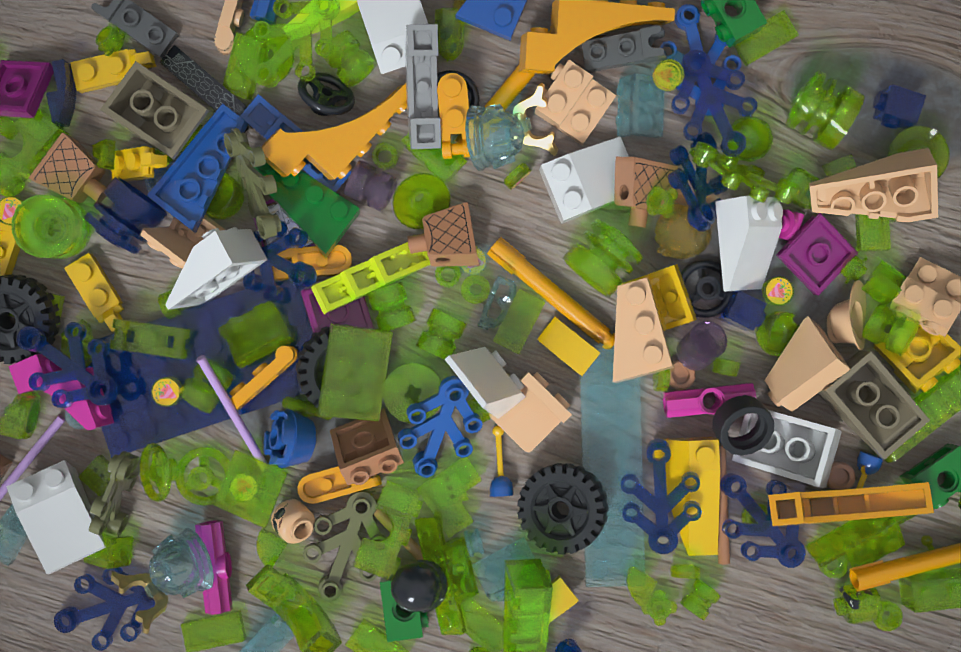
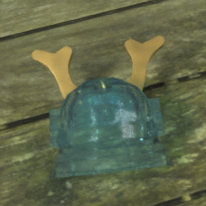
M543 83L538 85L533 95L517 103L513 114L505 112L500 104L487 106L486 108L480 105L469 107L465 122L466 141L471 161L478 171L481 172L493 165V169H497L515 162V155L520 152L523 143L542 147L553 156L557 154L558 148L553 142L555 133L550 132L545 136H534L530 131L532 129L530 118L526 117V109L528 107H546L548 100L543 96L545 87Z
M185 528L182 533L178 534L176 539H174L172 534L169 535L152 550L154 556L149 562V574L122 575L117 572H112L111 581L119 586L118 592L120 594L125 593L133 586L139 585L143 586L148 596L154 599V607L148 610L137 611L135 615V620L142 623L143 633L145 634L149 633L153 620L166 610L168 594H180L185 598L196 591L208 590L213 586L214 573L209 553L199 535L190 528Z

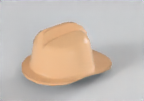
M860 280L854 282L850 299L836 304L830 310L826 324L827 335L832 343L856 344L859 350H863L865 345L864 326L867 302L865 288Z

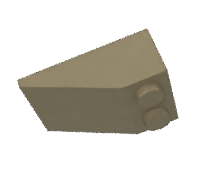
M136 61L100 109L113 121L173 160L209 112L207 108Z
M858 351L846 361L851 370L818 394L870 448L885 460L925 426L930 419L871 351Z

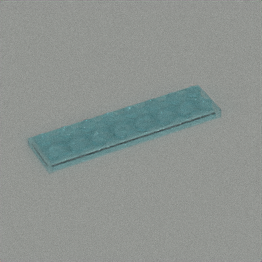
M597 349L601 352L583 376L579 374L582 467L585 468V471L594 474V478L603 485L601 488L603 492H606V503L609 506L604 529L594 542L584 548L586 587L646 586L640 377L613 383L614 349Z

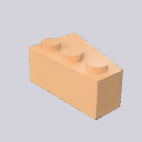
M648 278L617 286L612 382L619 383L674 368Z

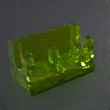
M409 133L401 140L403 146L444 185L467 163V160L461 155H452V159H443L442 140L441 148L411 149Z

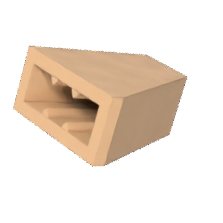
M807 316L764 381L771 390L768 392V396L772 402L778 407L782 405L793 412L851 369L823 328Z

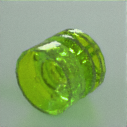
M818 70L795 96L785 126L793 130L800 123L798 133L801 135L806 134L815 126L812 140L828 150H832L840 143L854 123L864 103L865 95L848 85L841 88L836 95L833 94L837 80L831 77L824 84L826 74Z
M35 195L25 199L16 208L12 218V234L17 245L27 254L37 258L67 259L79 254L87 246L91 236V221L87 212L74 201L53 195ZM54 224L61 226L60 232L53 230Z
M595 219L590 226L597 235L588 230L582 234L590 246L586 248L581 244L575 243L562 259L590 286L610 298L617 290V286L623 283L615 270L618 268L630 274L633 268L627 260L638 265L643 260V257L622 232L599 219Z

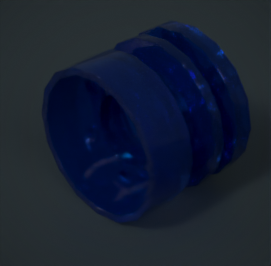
M115 176L104 190V194L113 203L108 206L105 203L96 201L93 206L103 216L89 210L84 218L100 236L111 244L133 254H138L142 247L133 237L147 243V240L140 235L142 232L141 226L144 224L149 228H158L168 213L140 190L120 177Z

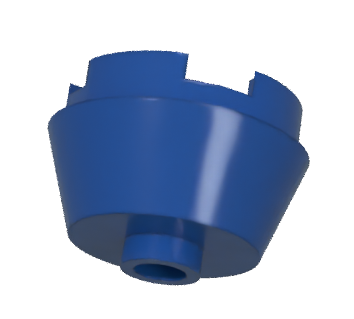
M291 409L274 411L270 415L271 420H274L271 431H265L264 455H270L269 464L277 465L279 468H286L309 461L316 445L314 422Z

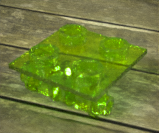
M235 450L213 505L266 528L288 472L284 471L285 468H279L277 465L272 466Z

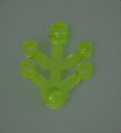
M276 0L273 4V11L283 19L291 17L292 14L309 15L302 23L270 25L265 21H259L254 25V35L262 41H269L276 37H289L268 62H261L254 70L256 82L267 88H272L279 83L281 78L279 69L298 47L300 62L295 68L296 76L303 81H310L315 77L316 70L312 62V31L319 24L320 40L315 44V51L324 59L331 58L336 50L335 45L332 43V20L337 17L340 11L339 0L299 2ZM328 1L327 9L320 10L321 3ZM287 4V10L284 13H280L281 5ZM267 26V33L261 36V28ZM329 44V51L322 54V46ZM308 66L309 74L302 76V69ZM268 69V76L262 79V71Z
M697 142L696 146L691 147L689 151L695 164L703 168L710 166L723 176L720 182L725 187L737 190L740 183L743 182L751 188L748 193L749 196L759 202L766 201L770 194L768 189L775 191L774 197L777 200L790 204L792 200L797 199L802 190L798 184L786 178H780L777 184L763 178L766 172L762 168L752 164L739 165V160L728 153L720 154L716 148L704 142Z

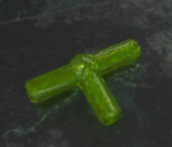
M289 396L284 397L282 400L284 408L300 412L305 417L314 416L327 421L333 417V414L327 413L323 409L320 410L309 400L303 401Z

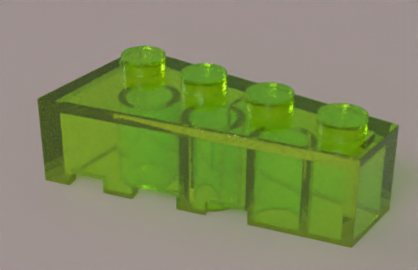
M541 559L505 560L502 652H546V645L549 640L548 627L553 587L550 572L545 570Z

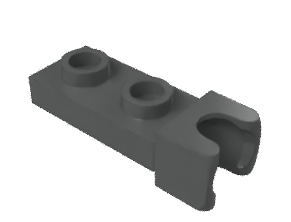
M112 0L111 4L107 7H103L98 3L91 5L94 12L160 58L165 56L179 36L177 32L131 0Z
M656 25L641 28L639 31L585 41L582 43L585 71L590 73L667 59L668 55L663 48H652L655 40L665 36L664 28Z

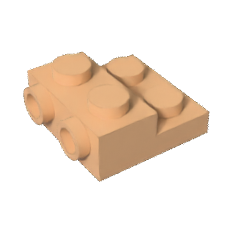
M568 60L565 66L559 63L550 78L554 82L548 90L544 88L543 94L548 103L546 107L537 106L535 114L583 146L617 95L593 80V75L571 60Z
M920 257L892 300L889 309L893 310L894 314L905 321L912 320L922 325L926 332L932 335L940 334L945 337L961 312V276Z

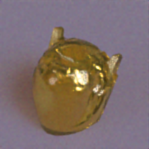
M668 201L667 206L669 209L667 213L660 215L655 225L654 239L660 246V248H657V253H662V256L676 259H687L701 254L710 245L712 240V231L707 218L697 214L687 206L680 205L674 201Z

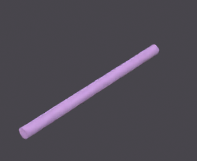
M199 356L196 359L260 469L262 472L268 471L270 469L269 464L206 356Z
M60 415L57 416L0 486V501L8 492L6 486L15 483L66 421L65 418Z

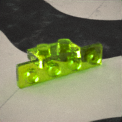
M916 515L849 521L807 544L805 548L819 567H824L842 556L845 557L849 568L873 563L906 545L899 525Z
M439 516L415 519L414 522L423 560H429L439 565L447 577L448 589L445 599L435 608L441 634L462 635L466 633V626L460 603L479 594L466 537H456L445 542Z

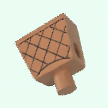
M63 132L29 177L32 181L78 203L84 202L88 196L97 203H100L109 193V189L99 182L105 174V169L76 139Z
M616 157L614 202L616 206L631 208L629 226L646 228L648 211L664 212L666 210L678 166L637 157Z
M468 202L424 216L422 218L424 233L407 236L410 253L427 251L431 266L479 265Z

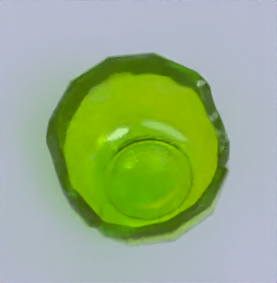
M745 116L735 120L729 127L725 142L729 152L735 158L745 162H752L763 158L772 146L773 134L767 122L753 116Z
M224 173L206 211L213 219L224 220L233 217L240 211L244 202V191L241 185L228 173Z
M773 311L762 317L756 326L755 334L759 346L765 353L771 356H780L799 327L793 320L795 314Z

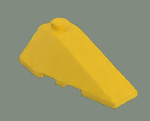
M714 437L653 439L654 469L664 490V495L672 511L687 555H718L719 440Z

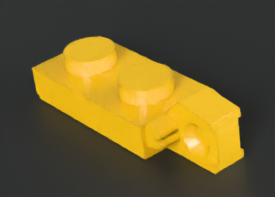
M125 49L70 62L76 90L79 93H85L118 85L135 61L147 69L157 67L154 55L150 51L137 53L135 49Z
M147 146L113 151V156L110 160L111 181L127 182L154 178V169L167 167V155L155 154V148Z
M87 253L64 268L92 315L99 323L105 321L111 332H118L127 326L119 313L124 310L122 306L123 301L93 253Z

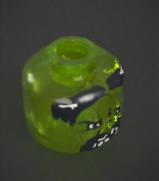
M852 584L844 585L839 588L837 598L833 599L837 615L843 616L849 624L874 621L878 616V612L882 611V601L875 587L857 592Z

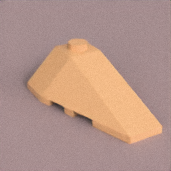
M929 148L896 153L809 183L812 212L849 216L851 213L867 215L871 219L888 217L895 218L898 222L938 218L937 164Z

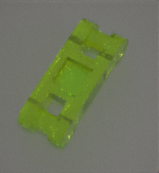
M113 319L112 328H115L114 340L110 339V349L187 359L188 350H185L186 339L190 338L191 329ZM128 330L135 331L134 342L126 341ZM168 336H174L173 348L167 347Z

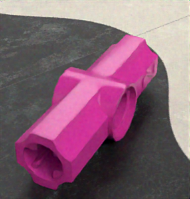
M753 383L663 392L662 400L665 417L672 418L700 414L714 415L725 401L733 397L743 395L755 397L756 399L757 397ZM711 392L715 396V403L711 408H706L703 405V397Z
M213 520L197 523L195 525L198 546L196 575L198 581L202 582L205 614L214 615L231 611L233 603L229 578L232 575V561L229 552H226L223 521Z

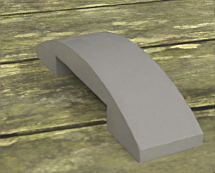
M438 24L406 25V97L410 148H441L440 118L438 117L437 93Z

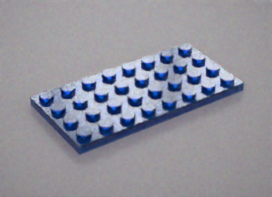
M302 278L269 281L75 346L82 369L95 368L96 374L100 378L106 401L111 407V414L115 423L101 427L111 458L115 454L120 455L122 451L132 452L231 419L196 359L201 355L206 356L231 399L232 396L229 392L241 382L247 384L254 378L252 372L262 363L266 362L269 365L276 358L275 353L279 347L294 346L299 354V351L303 349L302 345L304 342L309 341L313 334L301 296V291L306 290ZM298 359L249 403L239 409V415L303 395L304 393L296 376V363H298ZM161 379H171L179 387V397L171 405H161L153 397V387Z

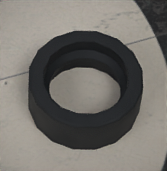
M747 395L736 396L725 401L717 409L712 420V429L716 438L728 452L740 456L749 455L762 449L770 441L774 432V420L767 408L755 397ZM750 413L758 415L755 426L748 433L739 437L728 436V430L737 418Z

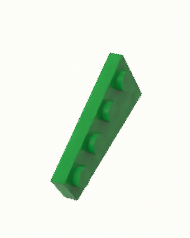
M267 162L265 165L253 167L262 176L271 174L274 177L277 192L268 194V196L282 208L287 217L294 221L301 229V232L327 258L360 214V208L303 171H300L296 176L289 174L287 177H282Z

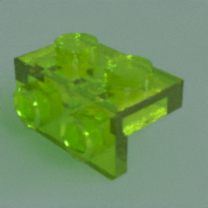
M272 301L261 303L255 306L253 310L230 319L226 324L218 328L220 335L228 343L235 364L240 369L274 352L279 347L294 341L282 312Z

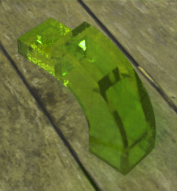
M266 564L246 584L249 593L272 608L287 623L295 635L299 649L302 652H334L342 644L334 624L322 607L287 573L282 575L269 564Z

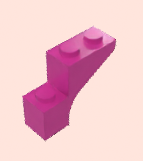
M56 351L36 354L8 366L18 394L36 390L48 393L86 430L115 423L111 414V407L106 401L100 378L96 374L94 367L76 370L64 375L62 363L58 359Z

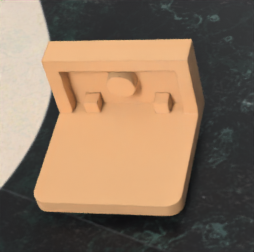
M204 215L197 232L194 233L174 217L169 227L143 228L140 235L147 240V244L151 248L161 251L170 257L169 260L173 265L183 268L192 248L203 240V234L215 228H219V230L226 229L207 215Z
M527 371L519 379L525 386L521 391L526 397L499 419L490 413L489 416L525 452H531L561 421L564 423L572 414L567 410L571 405L559 393L553 397L545 389L549 383L538 372L532 376Z

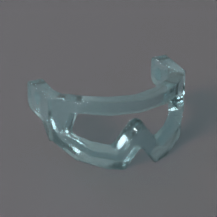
M500 274L497 276L482 311L478 327L488 330L489 328L495 329L502 324L510 312L506 302L513 301L516 297L517 286L514 280ZM499 284L509 286V295L497 299L502 312L496 320H493L487 314Z

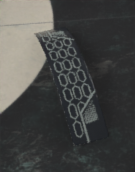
M176 45L160 61L165 68L215 111L218 110L222 103L239 116L247 108L245 104ZM248 124V126H247L245 132L251 127L249 124Z

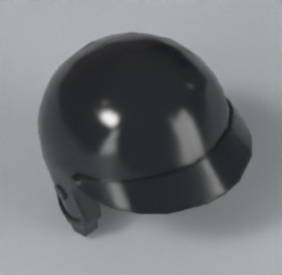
M418 560L401 566L391 581V594L395 602L401 608L411 612L426 613L437 608L445 599L448 589L447 577L442 568L429 560Z

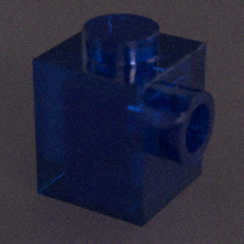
M892 84L886 89L879 91L873 102V108H875L873 119L881 121V125L884 127L906 130L917 124L926 95Z
M735 291L719 318L744 331H754L755 327L759 328L766 317L764 309L767 304L742 291Z

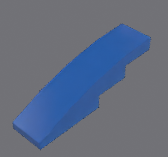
M259 94L240 115L241 118L267 140L280 128L285 133L303 132ZM306 158L303 159L306 163L303 170L334 192L341 187L352 173L349 171L341 180L338 177L334 180H329Z

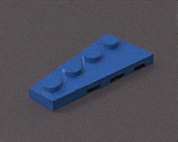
M466 0L455 17L458 20L511 41L528 0Z
M222 103L147 196L196 233L232 159L225 148L224 134L230 132L232 128H238L241 133L245 132L248 123Z

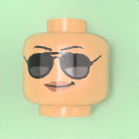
M286 500L280 503L272 513V527L287 543H300L306 540L314 530V514L299 500Z

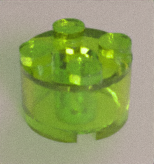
M415 362L399 366L387 377L383 388V398L388 411L399 421L411 423L406 413L407 408L411 404L420 403L437 394L442 379L433 368L422 363ZM413 384L415 388H421L422 393L418 395L419 400L407 396V392L410 390L409 385ZM440 406L426 412V419L432 417ZM417 411V412H414L412 415H413V416H417V415H419L421 412Z

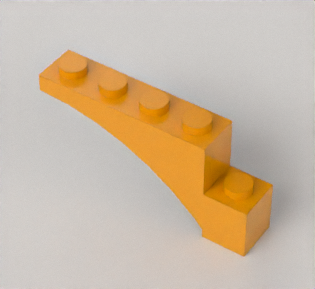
M555 0L552 2L550 34L547 28L533 27L530 28V32L527 31L521 36L519 72L548 75L555 71V65L564 56L590 38L623 27L666 25L674 21L675 8H665V3L648 2L647 6L637 5V0H619V3L608 2V0Z
M406 83L398 86L384 101L369 112L342 125L318 131L285 133L281 128L276 130L261 146L266 162L282 177H287L289 174L296 176L306 165L303 161L306 158L329 180H334L337 177L341 180L353 167L349 163L357 155L361 158L371 148L372 144L369 141L377 133L381 136L392 123L389 119L395 112L401 114L407 108Z
M929 482L768 495L772 526L775 527L934 513Z

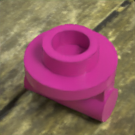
M783 210L781 218L782 229L779 238L789 241L801 228L804 214Z

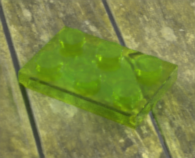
M331 323L318 406L319 416L379 421L393 332Z

